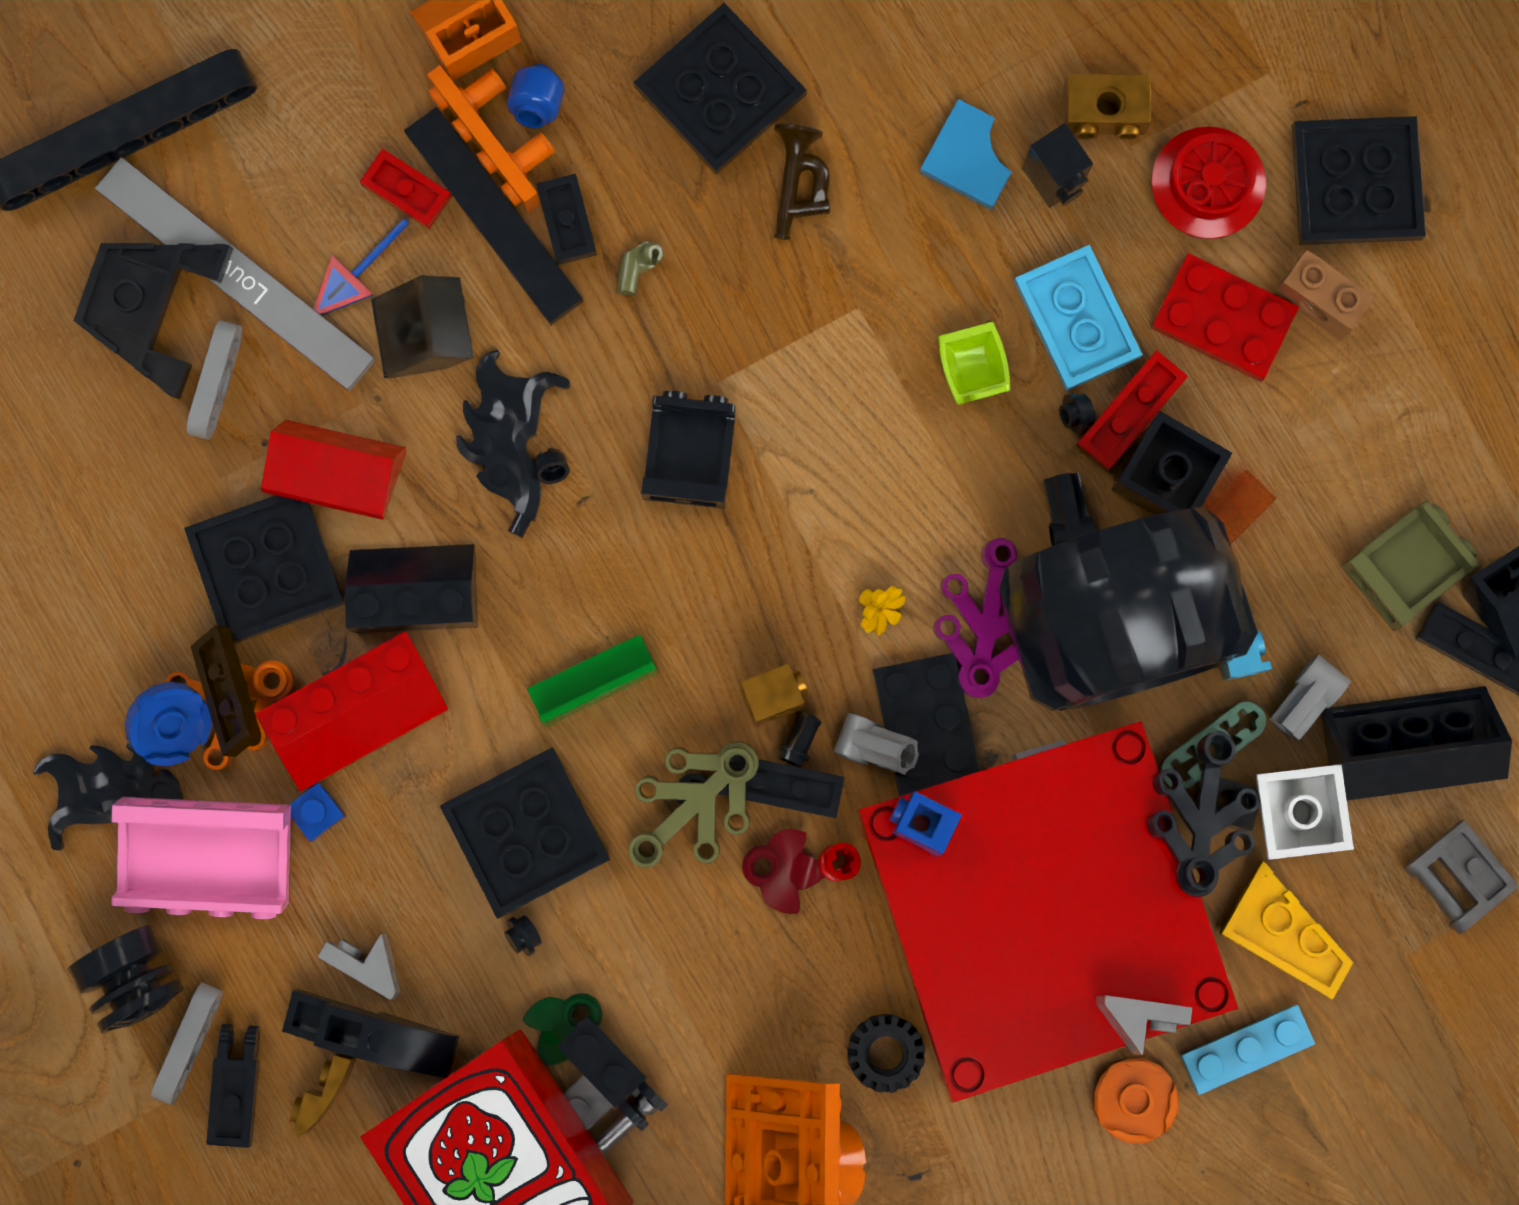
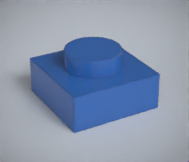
M319 782L289 804L291 805L292 819L309 842L316 840L346 817L324 786Z

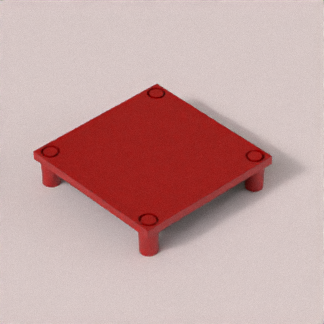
M1142 721L916 791L962 815L944 854L938 857L892 834L896 825L889 821L892 811L900 797L908 800L912 793L857 810L861 821V832L870 849L940 1068V1079L946 1087L950 1102L954 1103L1126 1046L1097 1007V996L1107 995L1192 1007L1191 1024L1239 1009L1202 898L1189 896L1180 889L1176 880L1178 862L1163 839L1153 837L1147 829V820L1151 814L1163 810L1169 811L1172 814L1173 812L1168 797L1160 796L1153 788V778L1159 770ZM918 815L913 820V826L918 831H925L928 822L925 817ZM1159 817L1157 826L1163 832L1166 830V822L1163 818ZM1191 870L1192 879L1196 883L1194 874ZM1147 1021L1145 1040L1167 1033L1151 1030L1150 1021ZM1177 1025V1028H1176V1029H1179V1028H1182V1027H1185V1026H1188V1025Z

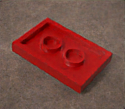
M1188 253L1151 329L1262 382L1273 363L1299 306Z

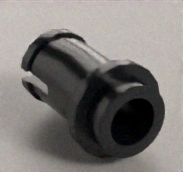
M797 711L796 718L784 745L780 744L778 747L781 751L778 758L799 768L802 767L804 761L808 762L810 757L807 753L817 729L822 723L821 720L810 714Z

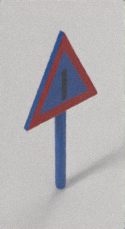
M402 219L352 272L347 270L332 255L313 310L322 316L374 296L357 278L409 225L408 219Z

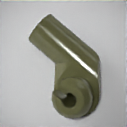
M646 241L627 251L622 256L616 288L617 293L627 296L636 295L639 275L655 267L663 259V249L659 244Z

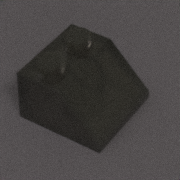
M420 275L371 299L384 378L391 379L448 369L474 358L460 277Z

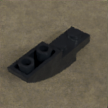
M301 989L292 991L282 1032L313 1041L314 1046L385 1066L447 1078L450 1074L459 1036L385 1012L374 1013Z

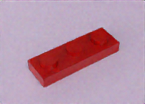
M1156 350L1080 439L1076 447L1108 472L1188 378V375Z

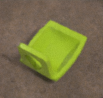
M993 322L938 336L943 372L957 405L1011 391L1006 353Z

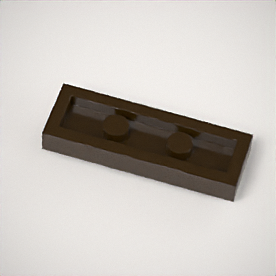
M215 625L190 647L222 756L236 757L262 735L230 628Z

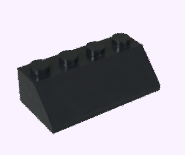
M1486 686L1330 707L1328 709L1325 708L1321 713L1329 766L1342 765L1347 801L1508 779L1512 739Z

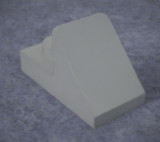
M387 934L379 936L365 960L360 958L363 950L344 939H341L338 944L335 942L325 943L318 955L320 959L389 1000L397 999L401 990Z
M1107 995L1097 996L1096 999L1097 1007L1133 1054H1143L1147 1021H1150L1151 1030L1176 1033L1177 1025L1191 1024L1192 1007Z

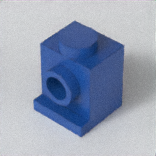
M913 792L908 800L902 797L899 798L889 821L896 824L892 834L938 857L944 854L962 815L917 792ZM920 815L926 818L928 826L925 831H918L914 828L913 820L916 816Z

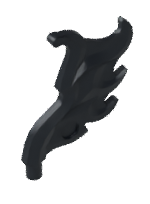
M495 350L484 355L476 368V382L481 390L482 397L480 407L472 409L467 400L463 402V414L473 432L474 440L466 444L460 435L456 436V441L460 454L468 462L485 466V471H479L476 476L480 483L489 492L509 500L514 505V511L517 514L508 532L522 539L531 521H536L542 494L541 482L537 478L534 464L527 452L526 444L537 435L541 402L545 391L554 386L567 390L570 388V381L563 376L551 372L538 373L532 378L508 376L497 368L495 362L500 352Z
M127 743L126 746L134 754L130 761L121 759L116 753L105 747L94 745L89 748L98 755L94 763H82L69 755L51 754L43 758L33 772L37 776L48 772L55 778L58 785L57 811L52 815L48 824L51 848L56 851L63 850L62 835L64 830L71 825L116 823L112 822V805L122 797L184 800L179 782L166 768L160 771L158 777H155V766L138 755L130 743Z

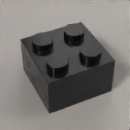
M1159 411L1152 419L1111 490L1153 515L1202 507L1230 459L1232 452Z

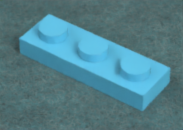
M1294 1004L1179 1055L1196 1094L1201 1095L1313 1046L1315 1042L1299 1006Z

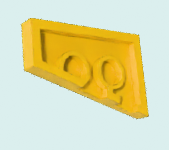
M1260 861L1219 934L1328 999H1333L1349 972L1353 961L1323 927L1316 923L1300 905V901L1290 890L1285 888L1273 874L1270 867L1264 861Z

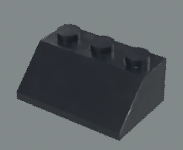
M475 544L350 550L345 580L346 628L352 633L477 628Z

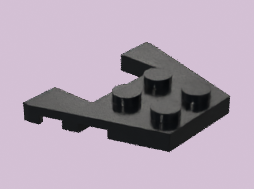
M101 243L73 321L131 364L142 375L158 385L169 396L180 400L192 364L153 351L180 271L184 270L222 283L234 248L226 244L195 245L178 243V245H155L154 243Z

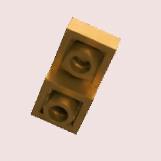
M339 1053L334 1055L332 1061H325L319 1078V1085L324 1086L323 1092L311 1089L304 1093L303 1098L297 1097L294 1102L289 1119L290 1122L295 1123L293 1135L302 1136L308 1133L329 1112L343 1091L351 1075L356 1058Z

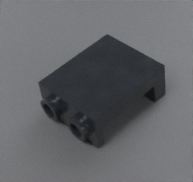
M663 391L662 396L654 395L646 470L641 491L643 500L725 509L736 405L729 404L728 398L717 395H705L703 401L687 399V394L679 391Z

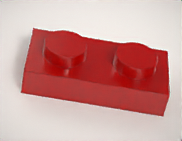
M383 148L359 181L362 187L428 230H430L452 198L448 190Z

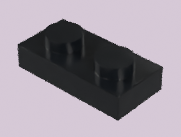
M576 173L536 183L557 265L596 256L597 253Z

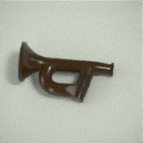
M775 124L774 130L781 136L785 144L786 162L774 238L790 240L789 232L793 218L830 213L829 200L827 198L830 174L826 163L820 157L813 154H805L813 142L822 138V131L800 125ZM809 170L813 173L814 177L811 199L798 202L796 197L800 175L803 171Z

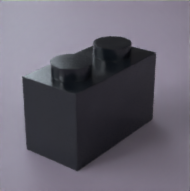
M1064 123L1030 145L1022 170L1047 206L1051 208L1058 202L1065 206L1083 193L1081 187L1089 181L1087 176L1093 162Z

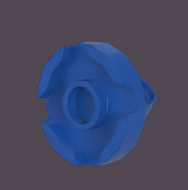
M166 682L153 685L139 694L129 707L124 723L126 739L135 752L152 765L171 766L183 763L191 758L188 755L189 753L194 751L199 744L203 746L208 740L212 727L208 705L196 690L186 684Z

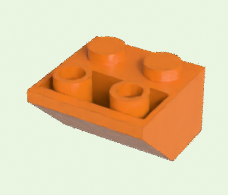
M430 0L410 11L412 18L452 81L522 42L518 26L502 0Z

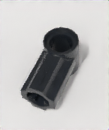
M1079 473L1060 474L1044 479L1043 485L1051 523H1049L1051 546L1095 532L1096 528L1093 518L1088 516Z

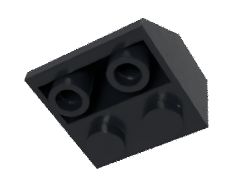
M1518 546L1472 575L1462 595L1514 660L1519 658Z

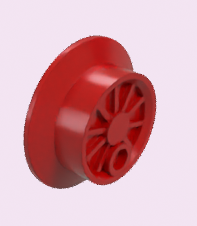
M1197 127L1178 134L1163 147L1153 166L1151 190L1159 212L1178 231L1195 238L1218 239L1237 233L1254 219L1265 197L1266 175L1259 155L1244 138L1232 131L1219 127Z

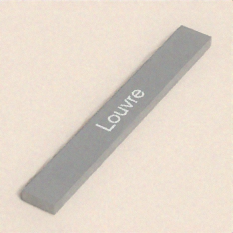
M122 157L95 187L101 195L164 245H178V243L195 245L226 244L234 248L222 283L208 280L349 392L376 361L374 357Z

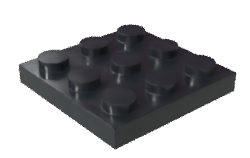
M725 2L634 81L635 89L716 175L807 95V90Z
M1417 116L1294 121L1291 127L1299 245L1422 240L1426 236Z
M275 495L184 528L217 625L230 628L234 644L345 605V600L311 503Z
M553 747L440 805L497 919L611 860Z

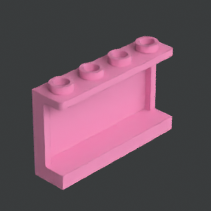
M122 797L112 805V822L118 823L117 891L112 896V906H123L124 911L128 913H145L150 911V908H166V913L171 915H187L192 913V910H208V915L213 917L233 916L234 912H251L252 918L271 919L275 918L276 914L282 913L289 904L291 805Z

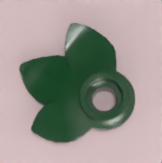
M586 993L574 994L566 1000L547 997L539 1000L527 1010L523 1017V1022L533 1029L542 1031L537 1054L544 1065H556L567 1060V1057L556 1046L580 1023L574 1018V1010L577 1007H586L589 1011V1017L598 1026L601 1024L603 1013L601 1005L596 998Z

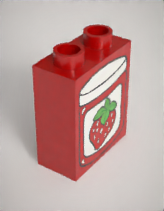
M522 1029L501 1040L360 1136L403 1205H632L634 1203Z

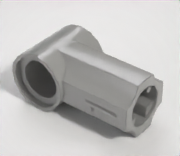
M1319 654L1315 655L1299 673L1294 681L1296 683L1294 688L1269 717V720L1277 729L1295 741H1299L1323 710L1330 708L1351 683L1348 677Z
M848 713L833 753L865 766L871 763L903 775L909 769L914 768L919 756L917 751L918 741L884 729L880 724L852 713Z

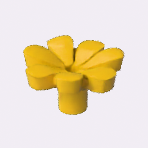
M890 586L886 591L877 589L872 592L870 589L862 592L859 602L865 606V609L863 611L864 618L861 622V627L867 633L874 631L880 636L887 629V621L892 625L898 624L902 614L897 612L896 609L902 607L906 601V597L902 595V589Z

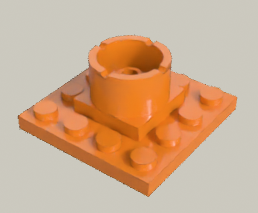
M741 1073L726 1074L725 1205H852L857 1201L865 1184L866 1172L863 1170V1165L866 1163L865 1150L855 1128L851 1124L840 1121L842 1109L840 1083Z

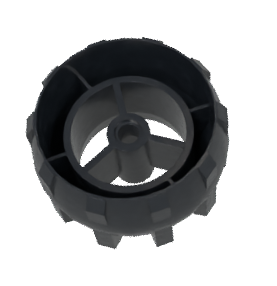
M1193 507L1144 517L1082 535L1033 553L1004 569L998 589L1007 618L1009 635L1016 648L1030 698L1051 711L1075 709L1106 702L1217 668L1233 661V659L1246 655L1258 634L1243 587L1239 563L1232 551L1224 523L1203 507Z

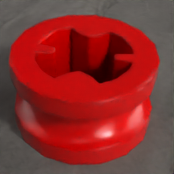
M841 842L827 846L822 850L819 855L818 866L824 878L832 882H840L857 875L861 866V858L854 846ZM844 855L847 863L843 864L842 868L835 870L832 862L837 859V856Z

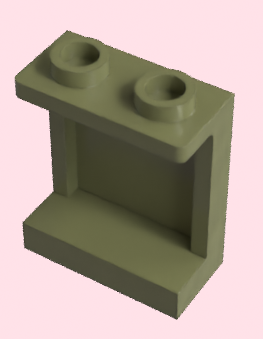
M1427 500L1412 509L1341 566L1393 631L1404 627L1416 617L1417 613L1465 575L1480 566L1479 562L1475 559L1477 553L1471 543L1464 537L1458 538L1448 526L1450 519L1443 509L1436 504L1431 505Z

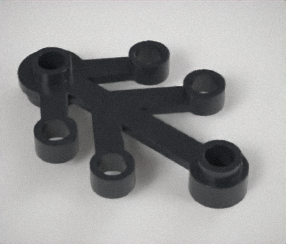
M1220 731L1205 735L1197 745V754L1203 763L1197 807L1182 786V777L1176 770H1163L1158 772L1153 778V788L1160 796H1168L1193 834L1191 849L1177 831L1176 819L1169 811L1163 810L1151 814L1147 820V829L1153 837L1162 838L1178 862L1176 869L1177 883L1184 893L1192 897H1202L1211 893L1217 885L1219 870L1235 858L1250 854L1255 846L1254 838L1250 832L1237 830L1226 836L1223 847L1209 855L1212 837L1241 816L1256 812L1260 806V798L1256 791L1245 788L1233 793L1230 803L1215 813L1221 766L1230 763L1236 752L1233 739L1228 734ZM1209 744L1213 745L1216 749L1217 755L1215 758L1209 753ZM1164 776H1168L1171 779V790L1164 786ZM1242 795H1245L1249 800L1248 809L1244 808L1241 804ZM1159 817L1163 818L1166 822V830L1164 832L1157 826ZM1237 836L1244 842L1242 851L1236 847L1235 840ZM1193 868L1199 873L1200 879L1198 883H1195L1192 879L1191 870Z

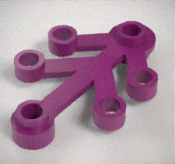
M996 538L989 541L981 551L982 563L989 570L981 612L967 593L968 583L962 575L951 574L945 577L940 585L942 595L952 600L976 636L975 651L973 653L959 635L961 625L959 620L953 615H944L936 619L933 625V632L938 639L946 643L961 665L958 673L960 687L967 695L974 698H984L994 693L1000 682V672L1019 660L1014 643L992 657L994 641L1009 631L1005 613L999 617L1001 605L998 591L1004 569L1017 560L1016 547L1005 538ZM997 547H1003L1007 551L1008 557L1005 562H1001L996 558L995 550ZM951 579L957 580L960 584V592L956 595L948 590V582ZM943 620H948L953 625V632L950 636L943 634L940 629ZM977 669L983 670L986 674V681L982 685L977 684L974 680V672Z

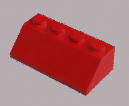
M405 631L260 710L255 715L298 790L302 792L448 711V708Z

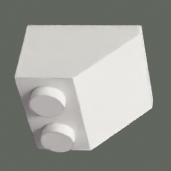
M1342 765L1255 775L1260 798L1267 860L1354 849Z

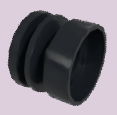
M145 925L119 936L83 956L68 968L81 994L98 989L102 990L104 996L90 1006L91 1014H97L109 1008L112 1009V1013L97 1023L101 1033L130 1027L165 1008L173 997L184 990L180 980H174L162 986L159 985V981L174 971L171 965L160 966L152 970L149 967L148 963L163 950L150 925Z

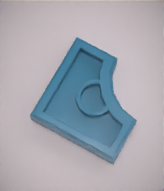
M958 99L919 173L992 210L1012 172L999 162L991 146L990 131L994 117Z

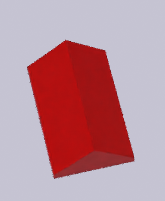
M284 420L270 432L261 490L272 495L384 520L406 454V447Z

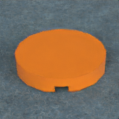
M1124 1058L1110 1064L1099 1075L1093 1090V1109L1099 1123L1111 1136L1127 1143H1147L1160 1137L1172 1126L1178 1112V1091L1172 1078L1160 1065L1144 1058Z

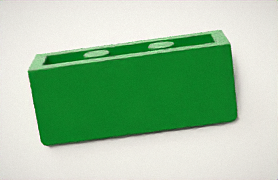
M639 634L527 688L538 711L541 723L548 727L658 674V670Z

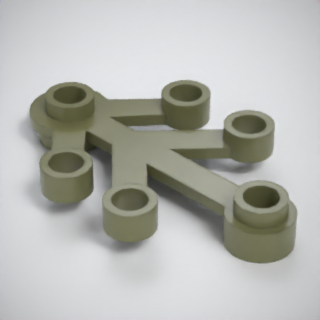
M735 741L728 743L719 753H690L683 747H675L669 751L665 758V765L674 774H682L687 769L716 771L704 783L664 782L650 775L644 776L638 781L635 786V794L642 802L651 803L656 799H678L685 801L653 832H642L634 837L629 846V856L634 864L642 868L656 865L663 856L664 844L697 813L698 841L694 846V856L699 862L704 864L715 861L720 852V845L715 839L716 795L728 783L729 811L724 818V827L733 835L743 834L750 824V816L745 810L746 782L755 776L759 767V759L756 751L744 742ZM676 753L682 754L686 759V765L681 768L675 767L671 762V756ZM732 756H742L746 761L745 767L743 769L733 768L730 763ZM644 782H650L655 786L656 793L653 796H646L642 793L641 785ZM734 814L741 815L745 822L744 826L741 828L732 827L729 822L730 816ZM644 841L653 843L655 852L651 855L644 854L640 849V844ZM703 843L711 844L714 848V854L710 857L703 856L699 851V846Z

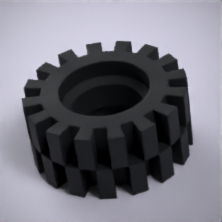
M883 1014L869 1017L868 1020L861 1022L857 1026V1029L849 1039L847 1055L851 1070L864 1086L876 1092L894 1093L897 1090L909 1087L910 1083L919 1077V1072L924 1067L925 1046L921 1035L912 1024L899 1016ZM884 1036L895 1038L901 1044L903 1050L901 1062L890 1070H881L875 1067L869 1055L873 1042Z

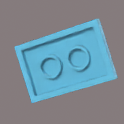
M1090 244L1014 279L1019 295L1066 392L1142 357L1143 354Z

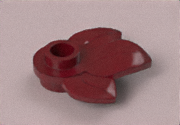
M785 829L775 833L767 845H759L750 849L742 862V871L745 878L752 885L760 887L764 902L772 909L786 914L799 913L800 899L798 890L810 888L824 879L819 870L818 861L802 852L806 843V832L795 829ZM760 858H766L771 863V870L765 875H761L755 870V863Z

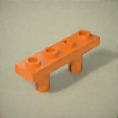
M441 65L427 73L432 87L427 91L429 96L441 111L446 108L450 110L456 118L451 124L462 140L467 143L472 139L480 150L476 157L490 175L496 171L501 177L504 184L500 188L514 207L520 203L527 213L540 205L538 193L527 180L528 176L526 173L553 155L555 150L544 134L540 132L513 153L509 150L506 152L479 117L478 109L506 90L504 82L493 68L465 89L457 88Z

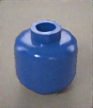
M534 64L521 68L514 74L507 100L510 113L519 124L529 128H541L553 122L558 116L565 90L563 81L546 65Z

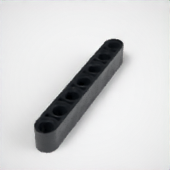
M230 49L220 52L1 158V210L12 211L26 206L118 161L121 157L125 158L250 97L257 90V85L238 49Z

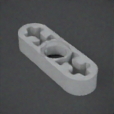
M220 320L215 326L188 416V435L210 440L216 430L241 345V325Z
M204 982L198 986L156 1079L151 1094L152 1098L171 1106L177 1101L219 1007L223 990Z

